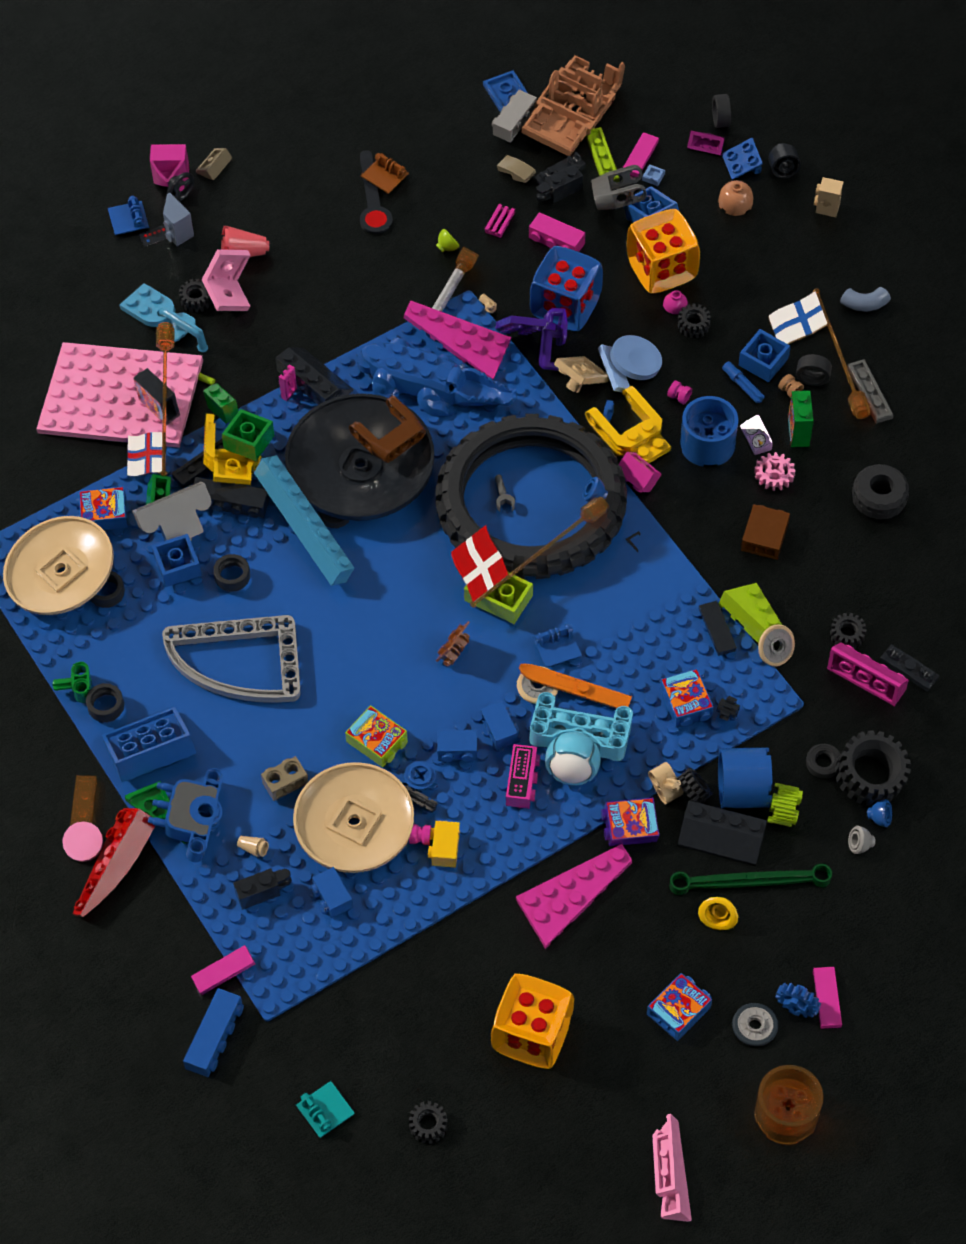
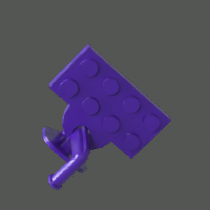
M552 308L543 319L509 316L496 322L495 329L500 330V333L511 334V332L516 331L518 335L528 336L532 332H541L539 366L542 369L559 371V368L554 365L555 362H550L552 338H556L557 346L564 345L566 342L568 328L566 309ZM553 316H560L557 325L553 323Z

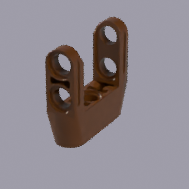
M393 395L386 399V404L390 413L402 424L378 440L359 422H354L349 426L351 434L372 455L386 463L391 462L415 445L426 434L425 428L415 414Z

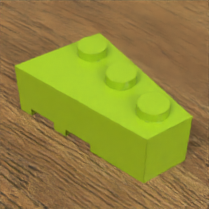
M757 583L724 591L718 603L721 609L725 608L731 614V618L734 621L738 620L744 626V630L758 643L761 635L767 628L773 625H782Z

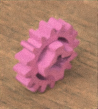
M776 452L774 456L767 453V458L761 456V460L756 462L755 479L759 480V485L766 484L765 489L770 486L773 491H775L776 487L782 490L783 485L789 487V482H793L795 476L794 463L790 464V458L785 460L784 454L779 457Z

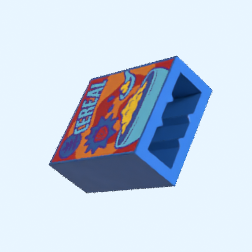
M124 486L79 491V499H76L77 510H80V514H77V517L91 520L103 530L128 528Z
M698 669L660 680V691L675 727H685L693 722L706 721L713 717L714 707Z
M680 973L647 1006V1015L678 1041L711 1008L712 999L706 990H701L696 986L691 977Z

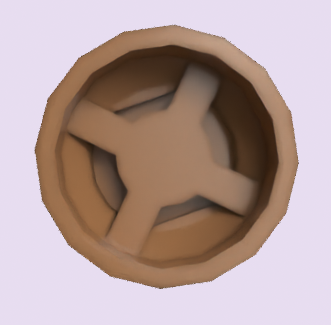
M791 374L786 375L778 385L779 389L784 392L786 391L790 398L792 391H803L804 385L801 382L795 381V377Z

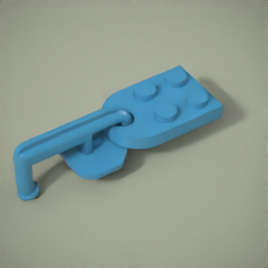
M145 283L120 304L122 311L150 327L160 326V335L170 342L179 341L189 332L197 338V348L200 352L208 350L203 331L196 326L195 319L187 313H175L172 300Z

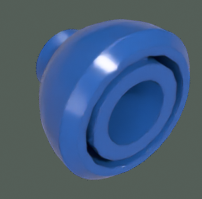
M598 477L591 478L583 491V499L587 502L604 501L608 495L604 483Z
M883 799L869 807L867 810L868 819H872L879 826L888 827L892 821L890 802L887 799Z

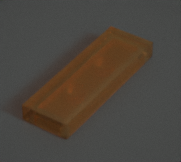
M76 775L70 826L83 821L92 823L97 784L96 776Z

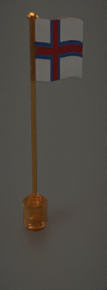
M162 322L156 328V347L163 351L162 432H150L139 436L128 435L127 475L132 477L151 473H160L161 476H166L168 473L166 471L167 351L175 345V329L168 322Z

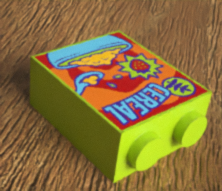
M371 705L345 732L347 743L382 768L386 763H390L399 749L402 750L408 742L407 731Z

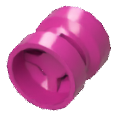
M675 380L671 384L667 396L672 399H678V402L684 405L691 396L692 388L684 387Z
M413 824L409 844H417L421 841L423 845H430L431 825H425L421 828L417 824Z

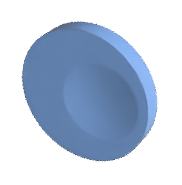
M626 335L618 338L610 351L611 361L615 368L632 379H651L657 375L662 365V357L656 346L639 336Z

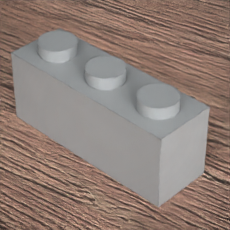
M521 90L512 95L507 106L502 108L500 115L495 117L492 122L493 135L511 143L530 118V114L535 109L537 97Z

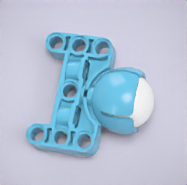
M544 692L538 696L530 725L529 742L536 747H547L545 765L550 775L553 774L557 781L568 785H583L588 781L590 782L597 775L601 757L613 761H620L624 758L632 726L633 711L627 706H620L616 709L614 718L555 708V696L552 693Z

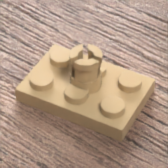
M585 356L557 358L554 363L559 368V372L571 377L566 387L576 393H579L583 384H599L609 381L608 374Z

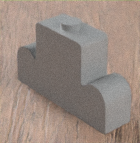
M199 482L137 508L132 512L139 528L147 533L155 532L159 526L165 541L188 534L190 541H192L191 537L203 533V527L196 509L200 511L208 509L211 505V497L205 483Z

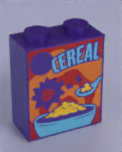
M653 798L606 802L604 809H601L602 821L606 822L604 837L605 840H608L609 846L657 842L659 830Z

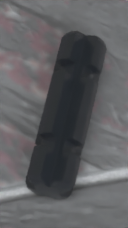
M405 786L412 802L423 808L425 806V809L430 812L436 810L438 802L433 799L429 800V797L416 790L413 791L409 786Z

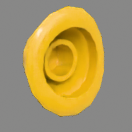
M711 897L703 901L699 906L698 915L700 920L712 929L729 930L738 923L737 909L726 898Z

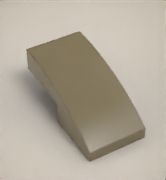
M508 155L497 165L498 171L511 174L513 180L524 183L536 173V170L525 162Z

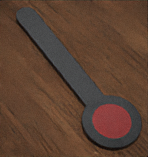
M370 151L360 153L362 174L373 164V157ZM363 178L368 208L360 215V225L363 230L371 234L386 232L392 226V214L388 209L380 206L377 186Z

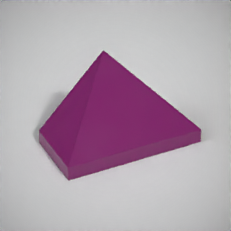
M691 131L687 148L721 155L725 138L709 133Z

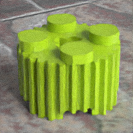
M775 783L774 789H777V794H773L771 807L769 808V812H773V814L768 817L767 822L791 827L792 824L795 825L797 823L799 811L796 810V805L801 803L803 791H799V787Z

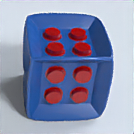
M553 246L538 267L531 284L530 309L532 314L539 319H543L552 308L566 309L567 330H581L599 300L603 283L602 264L596 259L562 246ZM553 316V323L557 325L560 316Z

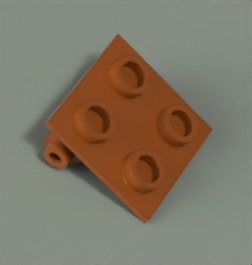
M377 153L375 156L376 161L361 177L389 194L409 172L405 170L404 166L397 164L396 161L392 162V159H388L383 153Z
M469 621L464 625L460 624L456 630L452 631L447 638V643L443 644L437 652L439 657L436 659V662L442 659L444 660V665L448 667L454 664L460 652L469 643L470 636L467 633H462L470 623Z

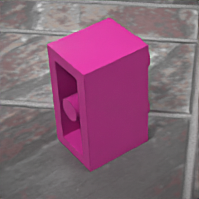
M626 452L619 463V466L622 467L625 481L633 484L632 487L640 493L650 492L662 475L636 452Z

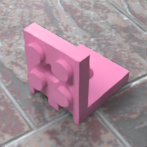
M217 249L206 270L202 282L217 311H248L250 308V304L237 281L251 256L248 250Z

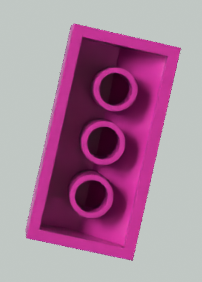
M839 643L831 648L828 670L893 706L897 704L906 691L908 679L902 674L888 669L886 665L875 662L868 655L857 652L849 645Z

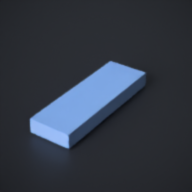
M601 344L598 350L613 390L622 392L630 387L628 380L624 374L615 368L611 361L610 351L612 347Z

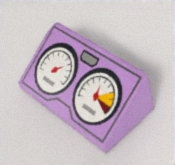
M759 415L754 416L740 426L754 455L772 450V440Z

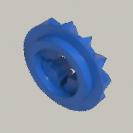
M413 762L404 772L406 784L413 790L419 789L422 791L425 788L429 789L435 783V769L427 762ZM416 772L419 773L420 775H423V774H424V776H423V777H424V781L421 780L420 778L416 779V778H417Z

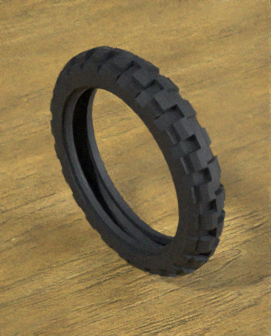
M525 414V417L516 418V415L502 417L500 422L490 421L480 426L478 431H471L447 455L446 462L441 466L436 485V508L440 524L455 548L481 529L468 513L464 502L465 488L474 471L487 459L502 451L517 447L538 446L560 451L577 460L590 473L592 478L598 477L605 485V490L608 491V495L604 501H598L594 514L578 532L556 543L542 546H521L504 542L489 534L490 539L503 558L507 572L522 579H525V576L545 579L557 573L561 576L573 572L574 568L578 566L583 567L595 559L598 553L601 554L611 544V540L618 534L622 526L627 505V487L622 467L619 466L612 450L604 446V441L594 433L586 432L585 427L577 423L563 422V418L549 415L548 418L539 417V414Z

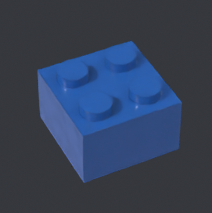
M759 329L740 352L739 366L770 382L789 359L790 345Z
M188 534L152 545L154 558L165 587L202 576L200 564Z

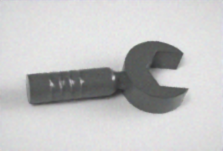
M496 475L494 478L500 495L496 500V507L500 512V506L507 503L512 506L513 511L515 509V499L513 496L506 494L502 476Z

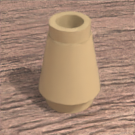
M240 836L237 846L256 857H264L268 851L269 843L264 838Z

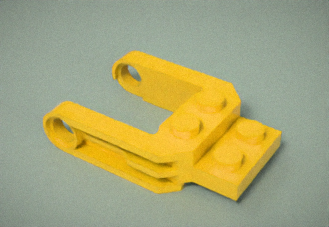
M633 386L624 389L622 394L625 395L633 411L640 417L642 422L625 431L622 435L613 428L597 408L593 407L585 412L589 424L617 456L624 457L626 452H636L645 461L650 463L671 451V446L661 436L662 418Z
M206 414L203 464L213 472V481L250 485L251 474L255 472L259 465L261 455L257 461H254L226 449H215V415Z

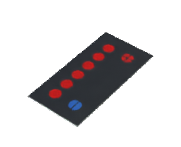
M164 225L139 234L144 246L167 239Z

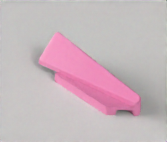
M668 1114L666 1116L667 1122L662 1129H657L653 1134L656 1194L659 1197H663L661 1217L663 1219L691 1221L679 1122L674 1116Z

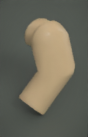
M482 294L479 301L485 305V311L494 313L497 309V303L487 295Z

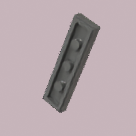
M865 359L848 364L847 369L875 423L893 419V413Z

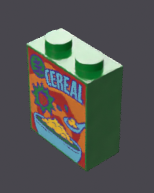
M792 391L788 413L791 447L810 446L813 427L810 391Z

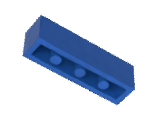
M219 988L217 989L183 1060L185 1069L209 1077L211 1071H215L219 1053H223L226 1048L228 1034L231 1035L234 1031L235 1019L242 1014L244 1005L242 1004L241 996Z

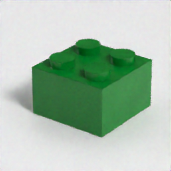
M240 409L222 433L224 449L257 461L274 437L273 421Z

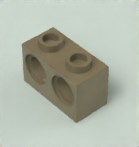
M296 756L285 759L281 764L270 767L261 774L262 783L273 801L308 783L307 773ZM291 771H296L295 774H289ZM274 780H278V781H279V782H277V783H271V782L274 781Z

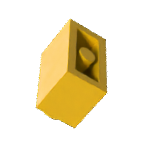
M435 821V828H431L430 840H433V846H429L428 858H431L432 866L456 868L460 822Z

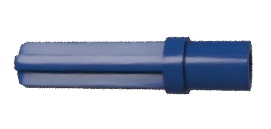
M730 361L726 362L722 369L730 376V379L736 382L756 403H761L764 395Z

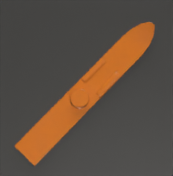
M526 663L519 665L521 674L533 682L615 709L620 706L629 707L632 696L537 665Z

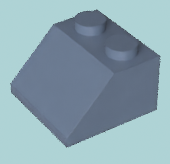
M168 193L163 211V224L166 228L165 235L170 242L179 246L194 236L191 214L171 193Z

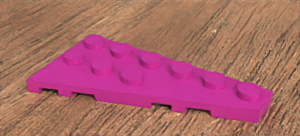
M622 844L516 896V901L545 949L614 879L616 880L632 864V859Z

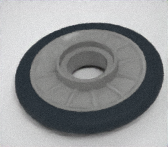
M750 1003L737 1010L733 1017L732 1026L735 1035L743 1043L750 1046H763L771 1042L776 1036L778 1020L775 1013L769 1007L759 1003ZM752 1020H757L761 1023V1027L753 1029L749 1023Z

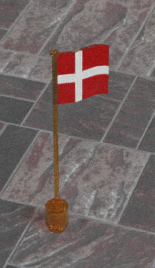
M599 496L589 501L580 509L581 518L510 574L507 572L502 556L490 539L486 525L451 552L452 559L469 590L472 599L470 602L471 607L475 608L477 603L582 521L594 523L604 515L609 508L605 499Z

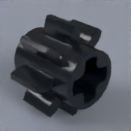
M728 696L726 699L721 698L716 710L721 714L719 718L728 721L731 718L735 719L737 717L740 705L736 703V698Z

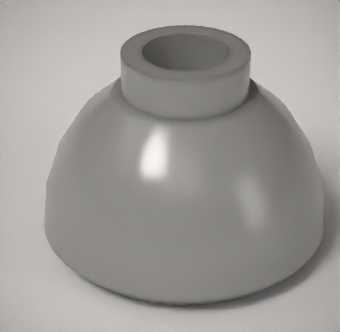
M855 826L849 834L848 843L850 850L854 854L866 852L870 847H874L875 837L866 828Z

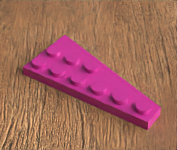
M410 301L404 313V319L419 330L427 332L430 338L434 341L438 340L445 349L460 360L468 362L475 369L485 373L487 377L494 380L510 344L511 337L414 301Z

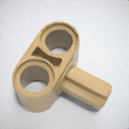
M667 762L648 772L649 778L664 804H668L683 795V790L680 787L681 781L677 780L672 767Z

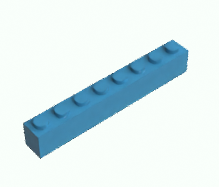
M278 456L262 458L254 474L331 586L347 582L355 569Z

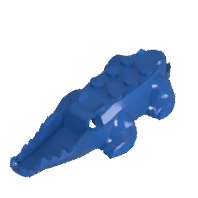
M393 338L389 343L378 342L369 344L361 350L357 357L358 369L365 374H371L373 377L372 388L375 395L387 398L392 395L398 398L402 393L417 397L420 407L427 414L433 416H447L450 410L449 407L452 404L463 406H509L517 398L516 389L508 388L502 383L499 384L475 368H468L465 363L450 354L437 356L434 353L413 347L402 338ZM450 384L454 386L452 391L449 390Z

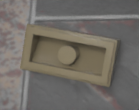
M214 148L196 172L210 180H214L230 162L232 156L226 148Z

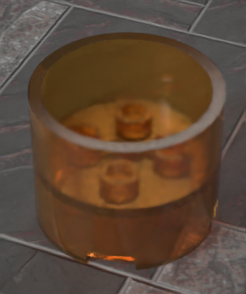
M795 1065L776 1067L764 1076L757 1095L755 1120L761 1130L767 1135L766 1137L781 1144H796L814 1132L823 1104V1090L819 1081L811 1072ZM786 1106L790 1107V1111L786 1110Z

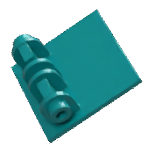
M331 1081L311 1095H308V1093L301 1096L302 1101L296 1104L320 1138L355 1114Z

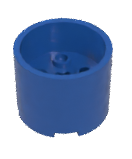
M715 396L697 398L686 406L682 416L680 444L683 455L690 462L699 466L715 464L719 466L732 457L735 450L738 428V414L735 408L728 401Z
M720 748L718 756V789L720 807L722 809L771 807L772 796L769 795V792H771L772 762L771 755H767L769 748Z

